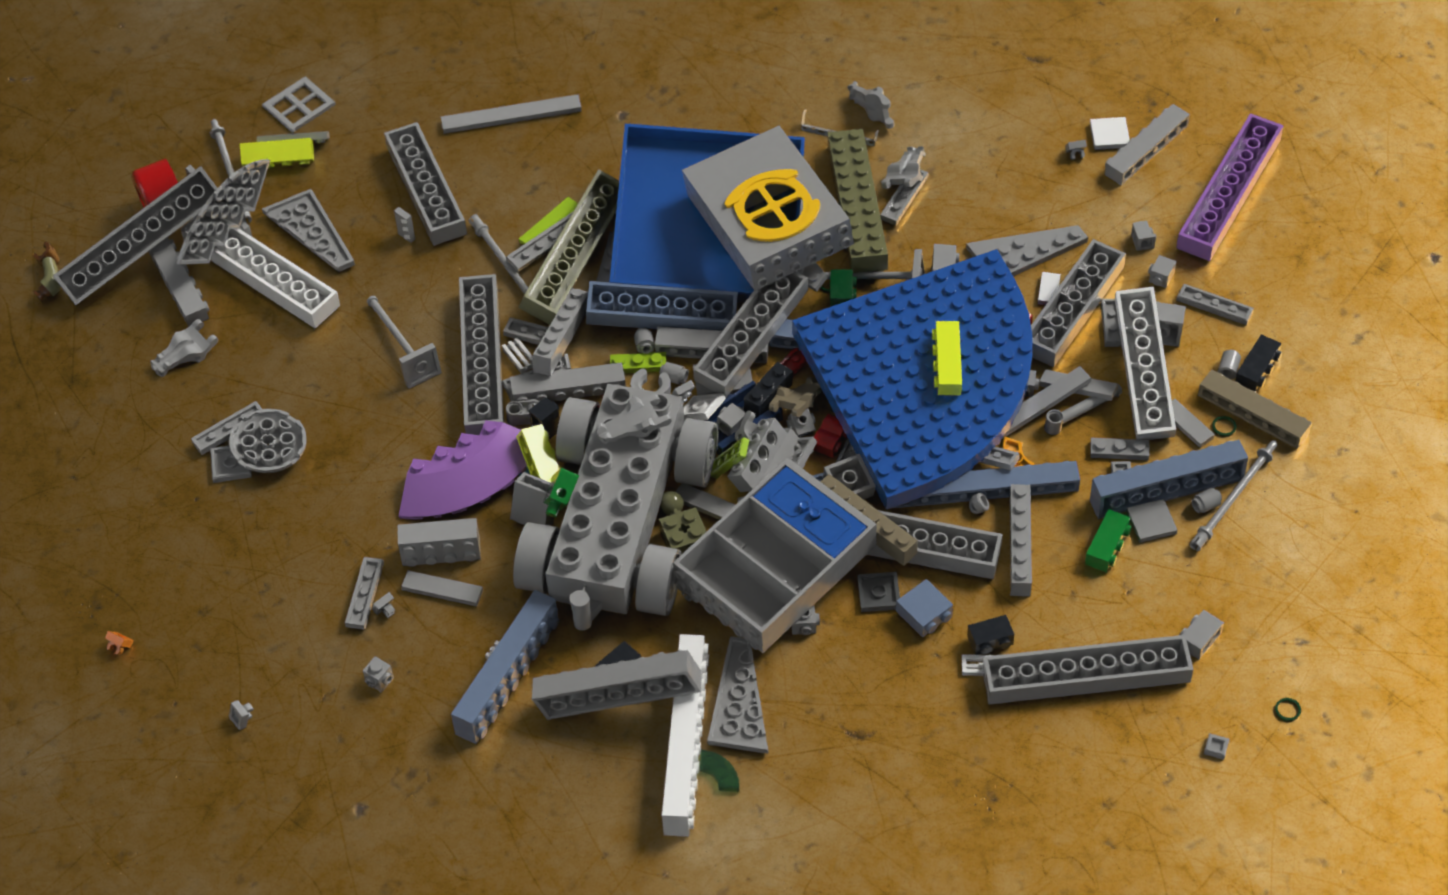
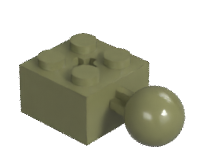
M668 491L663 494L660 503V510L668 515L659 519L660 533L666 547L680 549L682 555L707 531L697 508L682 511L684 506L682 496L675 491Z

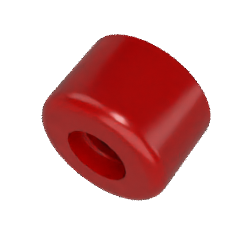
M166 158L138 168L131 174L135 190L143 208L178 183Z

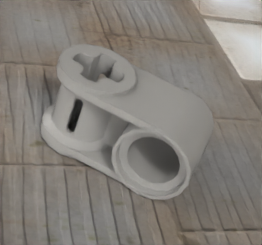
M531 399L509 402L506 406L507 422L512 426L530 424L529 409L540 401Z

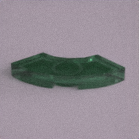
M701 750L700 772L708 773L714 777L718 783L719 791L740 792L738 774L733 765L717 753Z

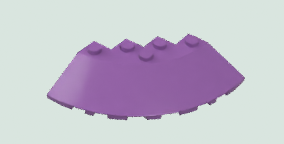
M485 420L479 435L461 433L455 448L437 446L431 461L413 459L406 475L399 518L423 519V517L428 516L438 518L442 514L452 512V515L467 510L466 507L476 503H484L491 499V495L499 490H505L515 481L514 478L519 473H523L526 470L527 464L516 438L521 430L503 422Z

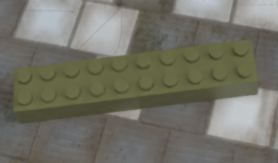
M863 129L828 132V152L837 200L850 219L854 244L847 248L850 269H853V273L888 270V252Z
M598 169L527 289L518 308L549 325L552 323L616 214L619 180Z

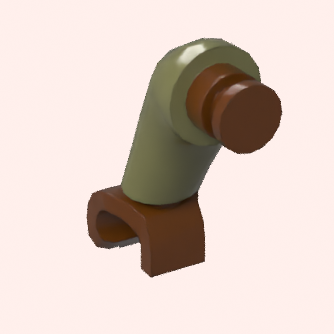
M44 242L43 246L46 250L41 256H38L36 253L33 255L36 261L43 266L44 277L40 281L42 285L38 287V291H33L41 302L44 301V297L47 298L50 295L54 297L61 290V286L53 278V275L59 271L57 264L60 261V257L55 248L48 242Z

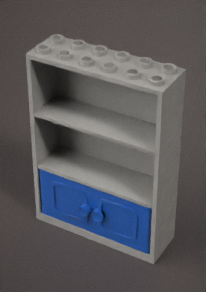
M787 457L673 562L675 585L680 591L688 593L694 602L702 604L709 614L717 616L723 625L731 627L738 637L746 639L752 648L764 653L876 546L877 524Z

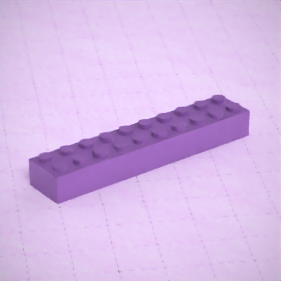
M1250 113L1179 232L1177 249L1211 261L1279 144L1284 125Z

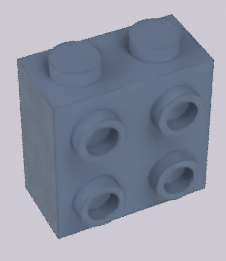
M926 579L896 601V612L918 634L924 637L928 633H933L940 624L946 623L952 618L953 604Z

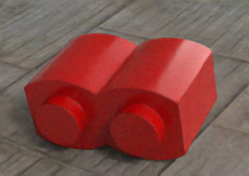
M828 414L825 417L821 427L814 436L817 443L813 450L831 458L836 453H840L843 445L842 442L844 439H847V436L836 416Z

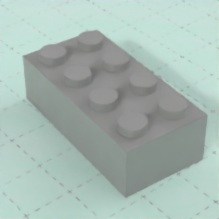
M476 518L397 525L398 547L403 566L433 565L436 563H454L457 561L481 559L480 536Z

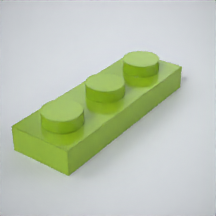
M666 352L610 355V364L622 363L624 373H636L640 369H645L647 372H660L661 366L666 363Z

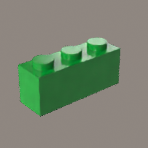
M1108 509L1086 553L1085 565L1106 573L1110 566L1114 567L1117 560L1116 553L1117 551L1121 552L1125 542L1123 539L1125 536H1129L1132 526L1129 525V516Z

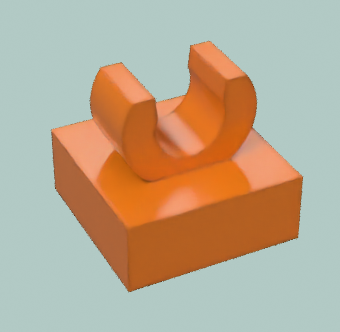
M108 631L105 639L111 641L107 644V650L113 651L116 645L117 650L115 654L121 655L124 652V647L131 648L134 641L118 632Z

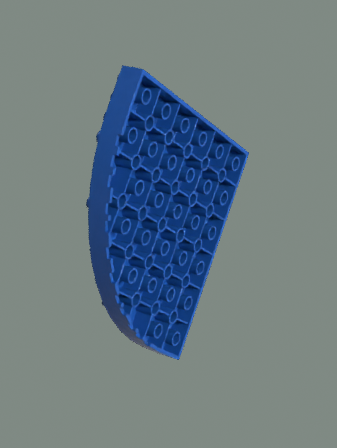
M997 249L792 320V334L856 454L860 453L876 486L875 490L886 510L941 489L947 483L955 481L962 474L971 471L973 466L980 461L982 462L991 453V450L996 445H999L1002 437L1009 431L1016 415L1021 409L1028 387L1032 362V329L1024 297ZM936 321H959L962 369L961 395H938V388H934V376H937V372H933V360H936V356L932 354V346L936 343L935 340H932V329H935Z

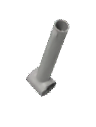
M1119 384L1114 397H1119L1122 394V388ZM1089 397L1062 412L1050 410L1046 415L1044 429L1048 434L1056 435L1061 432L1062 424L1108 400Z

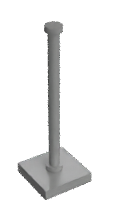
M915 249L913 270L911 272L853 273V277H856V279H912L924 275L925 267L922 249ZM825 272L827 275L826 280H830V272Z
M370 296L367 299V304L373 307L407 353V355L399 358L406 386L411 388L442 373L434 344H428L414 351L379 305L377 297Z

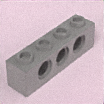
M776 418L761 419L757 423L756 429L749 437L746 457L736 465H733L727 476L740 492L751 491L759 484L788 434Z

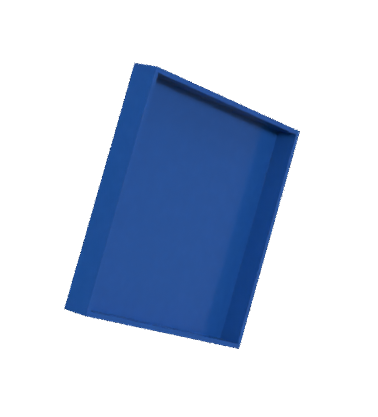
M625 123L609 283L738 292L737 302L745 303L754 289L687 195L682 170L759 134ZM788 136L804 157L805 137ZM791 188L772 198L778 201L796 191ZM801 199L780 208L791 222L800 216ZM755 206L746 209L745 212L749 214Z

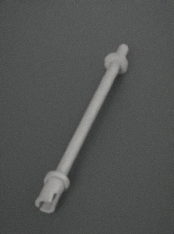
M213 119L211 120L212 129L210 137L216 139L228 177H230L234 170L223 140L226 132L223 127H219L217 120ZM249 211L244 212L243 220L246 223V218L249 223L252 221Z
M477 214L472 215L473 221L470 218L468 221L475 229V234L478 237L484 238L525 294L528 286L517 271L506 261V256L488 233L489 227L481 221Z
M1271 441L1266 448L1257 450L1258 459L1208 524L1199 527L1197 535L1189 543L1193 550L1197 547L1196 551H1200L1206 541L1213 537L1212 530L1264 462H1271L1273 460L1271 453L1277 447L1276 441Z

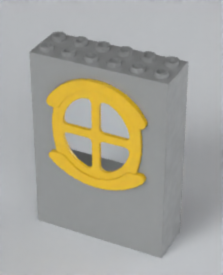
M780 126L774 127L682 170L687 195L754 291L854 244L849 217ZM791 188L796 191L778 201L772 198ZM798 199H802L803 210L800 216L795 221H789L780 208ZM763 201L768 203L767 206L748 214L745 212L746 209ZM770 212H774L783 226L780 228H765L752 221Z

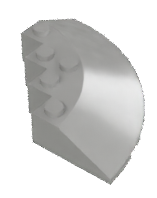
M258 160L243 166L216 189L193 222L182 245L176 264L209 263L214 246H225L229 230L240 228L244 212L255 211L270 160Z

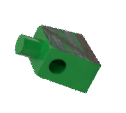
M560 468L552 476L543 501L544 504L548 505L545 512L547 515L557 517L559 510L567 506L579 478L578 474Z

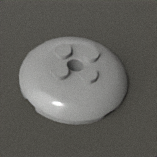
M261 409L245 415L242 421L234 425L229 437L230 450L235 460L246 469L258 473H275L289 468L300 459L307 443L306 431L302 423L290 416L288 412L278 409Z

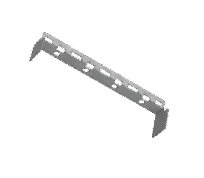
M806 109L803 111L802 131L828 136V131L835 132L834 130L804 124ZM878 130L875 133L874 139H865L866 145L874 146L877 141Z

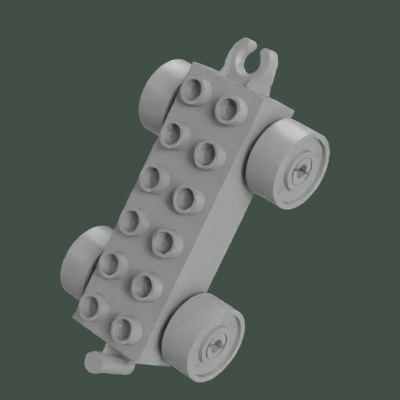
M640 369L631 378L630 387L607 384L601 405L599 402L569 397L562 409L556 437V458L559 462L581 465L578 473L579 478L570 497L560 529L532 522L525 524L516 549L513 581L517 589L537 590L544 594L549 593V596L555 598L557 602L571 604L574 626L578 630L590 628L592 621L601 610L627 614L635 589L637 611L662 616H669L672 611L678 590L675 585L673 562L681 556V550L653 544L648 545L673 461L675 462L674 477L676 483L707 487L711 478L713 461L716 458L718 424L687 418L684 422L683 396L671 395V380L667 373L663 372L659 375V388L655 392L642 389L643 384L648 379L647 371ZM655 394L658 395L661 401L658 405L653 406L658 417L669 415L672 420L670 425L657 428L647 437L626 436L615 442L609 441L607 445L600 440L596 432L597 424H605L617 417L625 409L628 400L634 397L643 398Z

